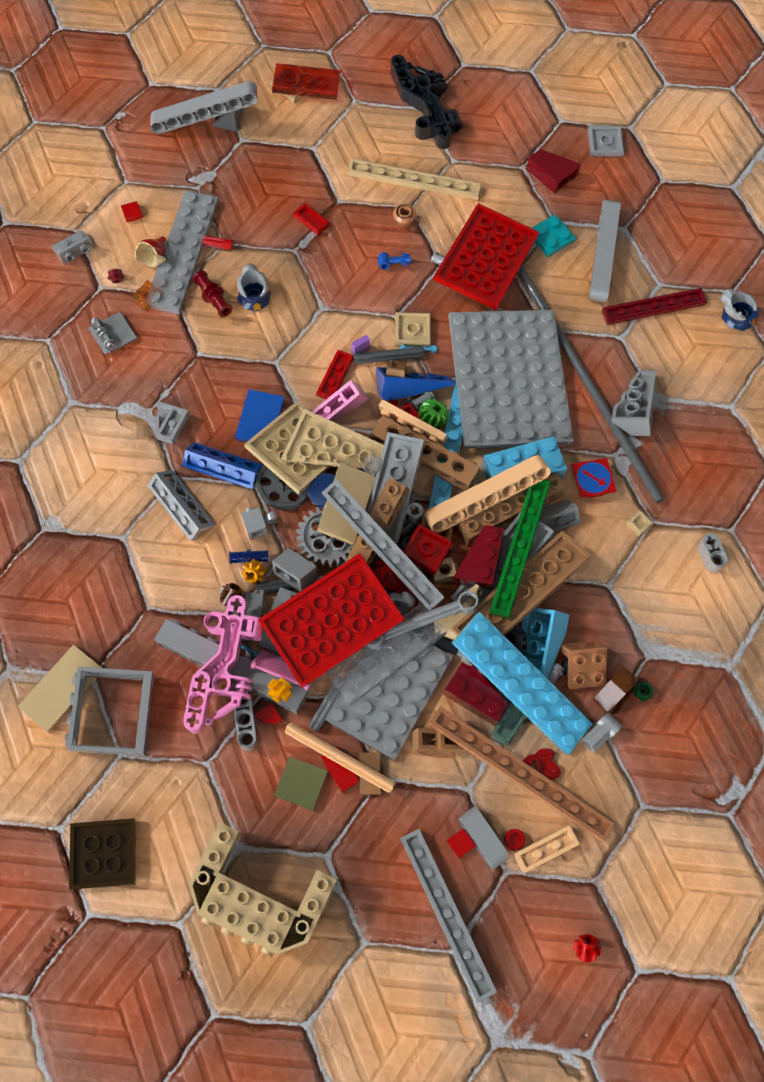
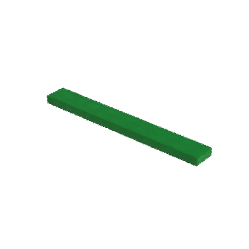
M544 479L528 488L492 602L490 614L507 619L510 617L551 481Z

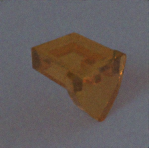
M148 280L133 294L131 299L134 304L146 312L150 309V306L144 298L153 286Z

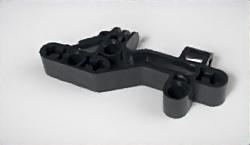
M394 55L391 58V75L401 100L424 114V116L416 120V138L420 140L433 138L438 148H448L451 134L459 132L463 128V123L457 110L443 111L437 95L443 94L448 88L443 74L436 73L434 70L429 71L420 66L415 67L411 62H406L404 56ZM410 69H414L416 73L422 76L413 77Z

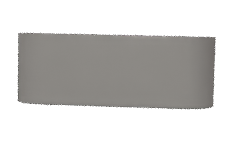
M250 698L245 704L234 709L237 740L244 751L254 750L258 742L252 698ZM244 716L250 717V722L246 725L240 724V719ZM246 736L253 737V741L249 745L242 743L243 738Z
M476 806L457 818L492 870L510 858L507 850Z

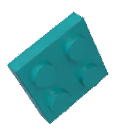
M555 214L532 227V229L539 232L535 243L547 257L572 244L576 239Z

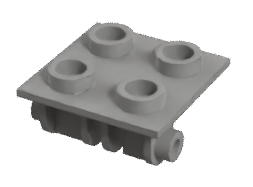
M121 312L102 321L94 317L91 320L92 326L88 327L105 355L137 339Z

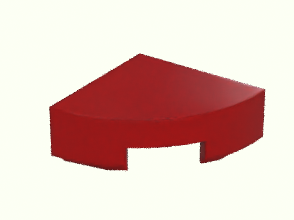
M272 703L254 714L260 722L266 724H279L283 722Z

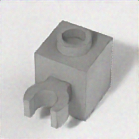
M259 507L248 508L241 513L249 540L267 535L266 525L278 522L275 511L262 516Z

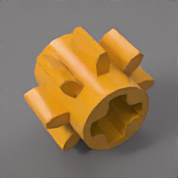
M253 559L250 563L246 562L243 565L244 570L241 574L246 582L255 585L257 581H263L267 569H264L262 562Z
M281 677L278 681L273 678L267 685L268 689H270L267 694L277 703L281 700L287 702L292 696V692L289 691L292 686Z

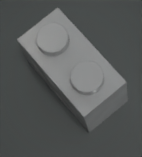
M290 548L272 561L274 574L300 592L318 580L317 566Z

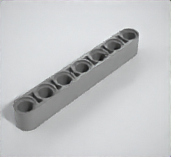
M248 81L155 110L150 115V129L156 134H161L252 106L258 100L257 85L254 82Z
M604 199L602 203L589 300L606 303L608 299L621 202Z

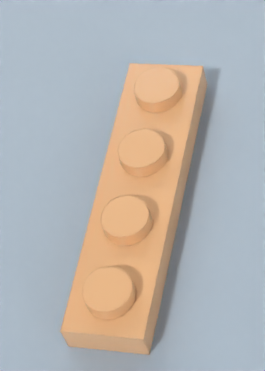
M382 399L378 405L382 416L396 420L397 424L413 429V432L418 435H425L430 441L440 443L443 446L447 441V434L385 400Z

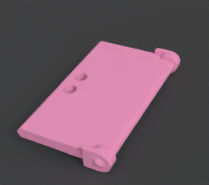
M262 649L257 658L251 663L250 668L259 669L299 685L289 667L279 655ZM310 684L305 686L304 689L308 690Z

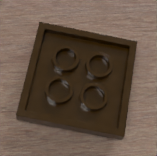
M135 818L70 823L69 890L136 885Z

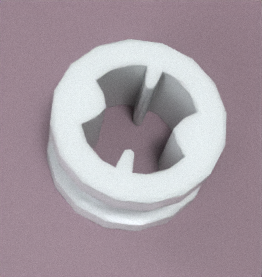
M411 503L408 505L406 515L412 516L417 522L423 516V507L419 503ZM413 509L414 511V509H417L419 515H412L411 510Z

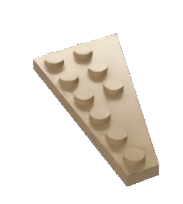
M304 409L280 460L338 467L340 463L359 470L377 471L384 445Z

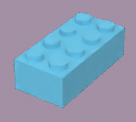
M554 436L484 455L481 464L486 479L535 455H540L551 470L550 475L557 472L559 477L563 478L567 470Z

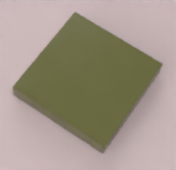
M289 757L274 797L314 811L328 771Z

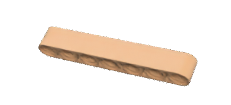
M535 455L430 508L424 515L433 532L440 533L546 479L550 475L551 470L540 455Z

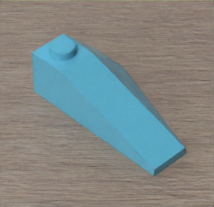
M535 608L521 622V628L527 637L525 657L548 679L566 635L569 615L556 610Z

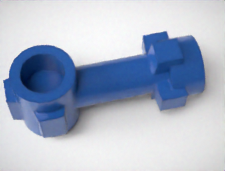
M382 252L378 257V266L382 270L389 269L390 264L402 263L403 266L411 264L410 254L402 253V256L389 257L388 253Z

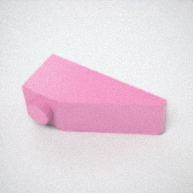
M350 380L312 412L333 422L356 410L369 398L359 384Z

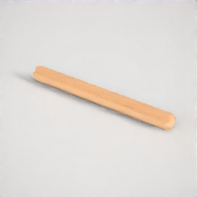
M293 723L287 725L285 729L287 735L384 791L390 793L395 786L394 781Z

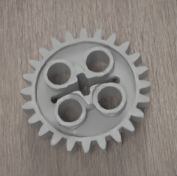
M316 507L315 514L310 510V517L304 515V522H299V527L302 529H297V534L300 536L296 537V541L301 542L298 544V549H303L302 556L308 554V561L313 558L315 565L320 561L322 567H324L325 563H328L331 568L332 562L339 566L340 560L346 561V555H349L354 544H348L331 536L330 539H327L325 534L313 530V526L319 525L323 511ZM335 542H341L343 546L341 548H337L333 544ZM317 543L323 544L324 548L319 550L316 549L314 545Z

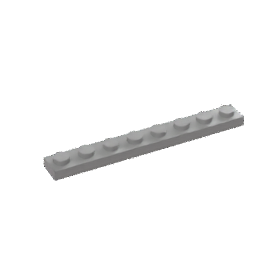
M337 479L321 492L429 611L444 598Z
M420 829L401 837L400 840L476 1002L478 1003L494 995L497 991Z

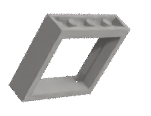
M78 667L73 677L75 691L70 696V705H73L72 713H69L67 718V725H70L69 734L65 735L67 750L70 752L145 756L154 682L153 672ZM86 677L143 680L135 748L78 745Z

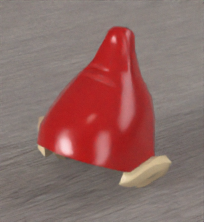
M161 236L157 239H144L140 241L134 251L136 260H140L148 267H157L159 264L164 263L166 260L164 257L166 238Z

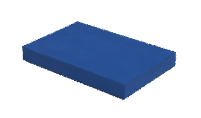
M249 389L235 434V440L249 441L281 414L285 400L284 396Z

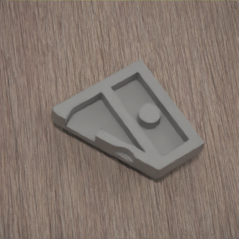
M157 401L158 415L156 416L157 427L155 436L158 440L174 445L190 413L188 410Z

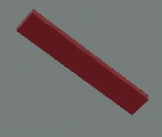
M702 288L607 306L603 307L601 311L606 325L705 306L707 300Z

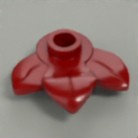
M539 749L535 754L528 755L523 760L530 767H532L531 763L534 761L536 767L533 769L550 780L561 776L560 768L555 762H552L555 757V751L552 749Z

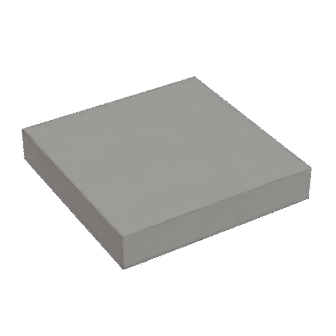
M588 126L590 157H623L624 148L621 126Z

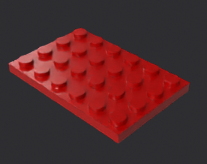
M477 203L436 271L433 280L497 310L536 241L539 232Z
M359 553L258 619L301 688H304L405 621V619Z

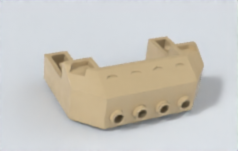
M219 822L188 883L197 915L203 917L201 922L211 927L215 923L222 927L221 932L231 937L235 933L242 937L241 942L251 947L255 943L262 947L261 952L271 957L274 953L280 955L308 944L315 932L337 879L317 870L298 911H295L222 874L241 833Z

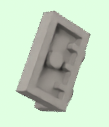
M83 230L52 245L54 252L63 264L73 261L76 257L94 248L90 237L86 236Z

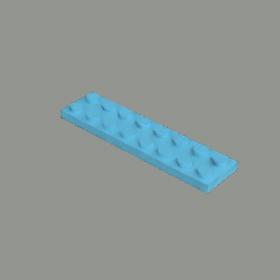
M477 613L452 642L564 754L569 755L592 726V723L481 613Z

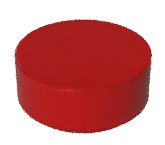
M511 829L504 836V844L511 851H518L525 845V835L518 829Z

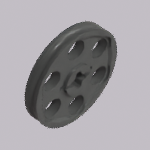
M263 465L260 468L256 480L259 496L267 505L278 510H291L301 506L308 500L307 491L309 486L298 495L286 484L284 492L283 481L267 466ZM267 478L271 480V484L263 486L261 481ZM276 493L280 495V499L278 501H271L270 495ZM291 494H296L299 496V499L292 502L288 497Z

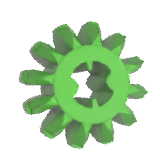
M435 398L433 400L427 399L421 404L418 417L421 421L434 428L441 429L449 420L450 410L446 409L447 405H443L441 401L438 402Z

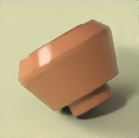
M400 204L395 207L393 217L398 225L407 227L415 220L416 210L409 204Z

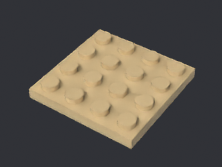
M297 401L247 441L245 448L299 495L314 479L325 473L332 466L280 460L303 410L306 409Z

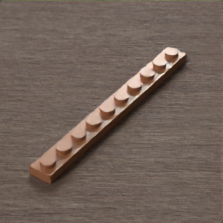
M440 706L428 725L601 842L607 840L615 823Z

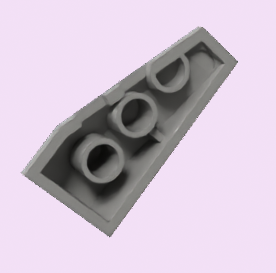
M656 370L638 371L629 383L628 390L623 392L621 400L613 408L612 423L631 436L651 435Z

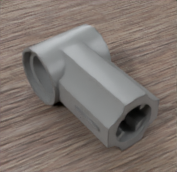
M607 712L596 723V726L584 736L582 742L594 753L623 726Z

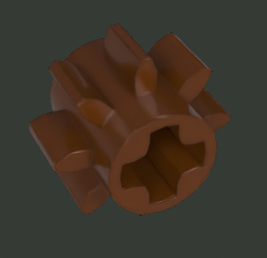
M235 583L222 586L218 592L221 595L220 602L226 607L228 600L232 596H242L241 594L243 593L241 587Z

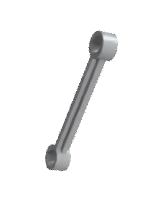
M465 591L460 594L457 601L406 619L382 635L378 642L370 643L367 646L370 649H379L384 645L385 640L459 612L473 614L479 608L478 596L472 591ZM466 598H473L476 601L474 606L468 608L464 607L463 603L467 600Z

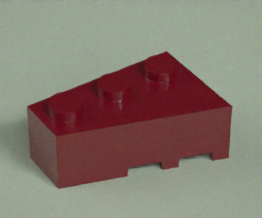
M484 525L454 575L455 583L468 586L477 584L484 589L494 590L505 537L504 528Z
M461 662L443 694L493 726H496L508 705L474 665L469 666Z

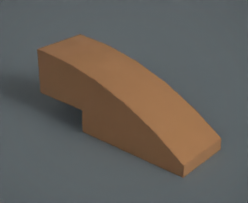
M417 728L412 731L413 752L467 751L436 729Z

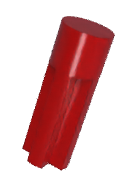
M204 235L202 240L203 246L232 250L234 245L233 240Z

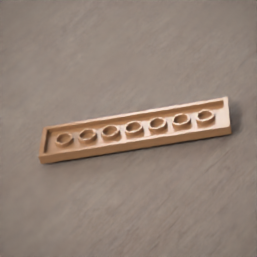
M561 531L526 562L509 619L490 614L496 588L479 603V608L475 613L467 614L452 627V632L458 636L477 613H481L505 636L590 560L591 554L565 532Z

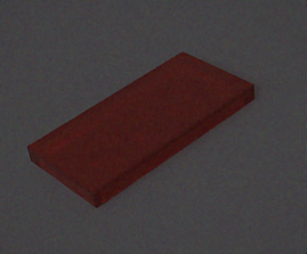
M276 63L272 93L337 100L341 70Z

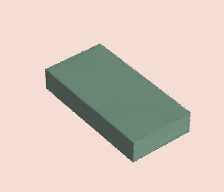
M511 702L490 735L508 746L526 716Z

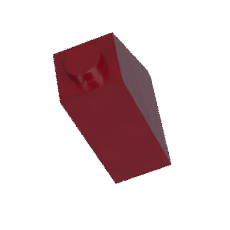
M540 149L529 156L527 170L555 194L578 176L581 165L575 161Z

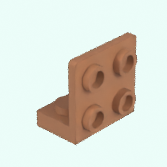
M598 641L561 645L560 652L568 658V688L577 689L606 685V646Z

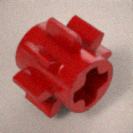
M591 934L579 935V939L574 941L573 949L576 950L575 956L587 963L596 961V956H600L602 947L598 946L599 940Z

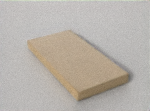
M340 463L334 481L337 479L365 510L375 476ZM327 500L317 531L353 545L358 533Z
M73 645L17 707L49 733L73 706L70 705V696L75 691L73 677L75 672H77V668L102 667ZM86 677L85 692L95 682L97 677Z

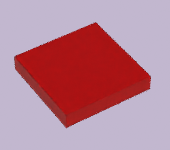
M419 524L403 553L413 564L435 575L453 542Z

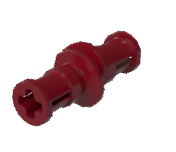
M206 271L197 272L193 277V281L200 286L202 299L206 303H211L218 310L220 317L229 316L232 313L233 307L225 301L223 297L224 289L218 286L217 283L210 281Z

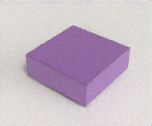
M367 335L351 343V353L353 355L370 349V339Z

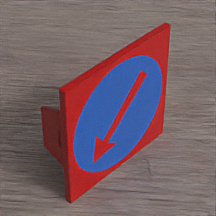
M607 458L571 464L580 498H594L617 492Z

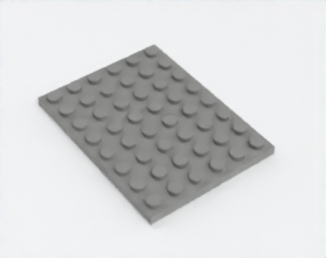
M554 310L449 312L448 318L464 449L515 447L553 436L557 445L572 444L573 434Z

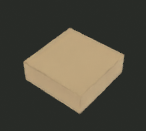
M641 510L626 522V525L638 537L654 524Z

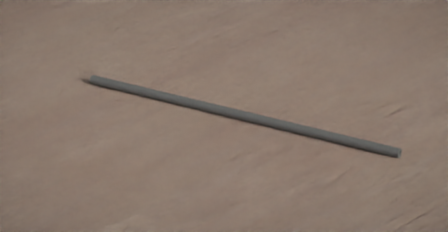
M522 265L517 273L538 309L549 310ZM555 320L560 346L654 502L659 503L664 499L623 430L612 423V412Z

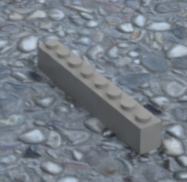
M166 619L154 639L157 645L201 667L219 649L218 641L211 637L206 639L200 636L201 633L193 628L188 630L183 627L181 622L174 619L173 621ZM245 654L239 655L238 663L230 671V675L253 679V684H250L251 692L295 714L299 713L309 694L308 690L287 681L292 686L289 690L292 692V696L287 702L281 700L277 703L267 694L270 690L267 685L273 678L278 681L279 677L256 668H250L253 659Z

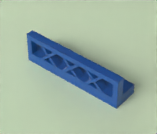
M195 442L185 450L183 467L250 489L255 487L257 474L263 464Z

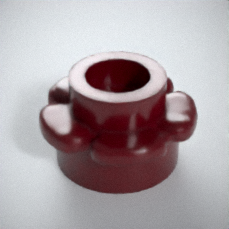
M112 269L108 271L107 279L116 284L122 282L125 276L121 269Z

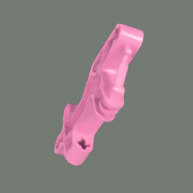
M234 595L228 600L226 613L210 612L204 617V624L207 630L212 634L221 635L218 652L193 675L184 715V726L193 734L202 732L205 725H212L213 721L217 718L221 719L235 708L240 707L242 699L251 698L248 692L251 691L250 684H253L254 680L230 675V671L238 663L242 639L261 641L263 627L258 621L260 618L247 615L248 607L242 596ZM238 604H241V606L238 607V610H237L238 616H237V615H236V610H235L234 607H237ZM214 619L219 620V623H218L217 626H215V627L209 626V624H210V622H211L212 620H214ZM204 678L206 683H203L201 688L198 682H202ZM221 681H227L228 685L225 689H218V684ZM233 682H237V683H238V684H236V685L234 686V689H236V692L232 691V690H233ZM213 695L231 697V702L216 711V715L207 718L210 698ZM198 698H203V704L195 707L194 701ZM195 717H196V720H197L199 723H198V724H195L194 727H193V726L190 724V722H194V721H195Z

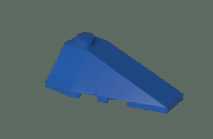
M376 367L377 393L385 401H393V399H402L452 386L455 382L449 376L430 373L422 376V374L416 373V371H410L408 374L405 373L404 378L386 375L387 367Z

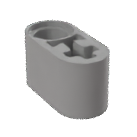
M712 533L706 534L698 543L697 549L705 568L711 573H717L727 564L728 558L718 536ZM713 559L717 560L719 565L715 564Z

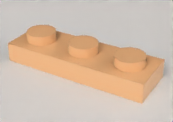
M570 825L513 855L524 874L580 844Z

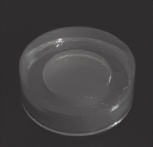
M369 455L363 461V470L370 475L377 474L382 467L381 459L375 455Z

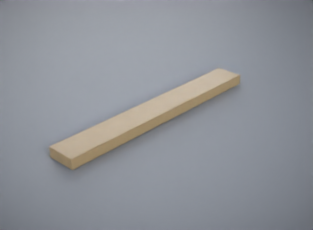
M352 158L347 171L348 176L477 201L482 183Z

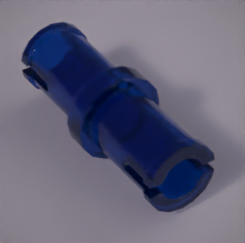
M247 549V551L241 552L229 551L230 564L250 563L253 559L259 562H268V550L251 551V549Z

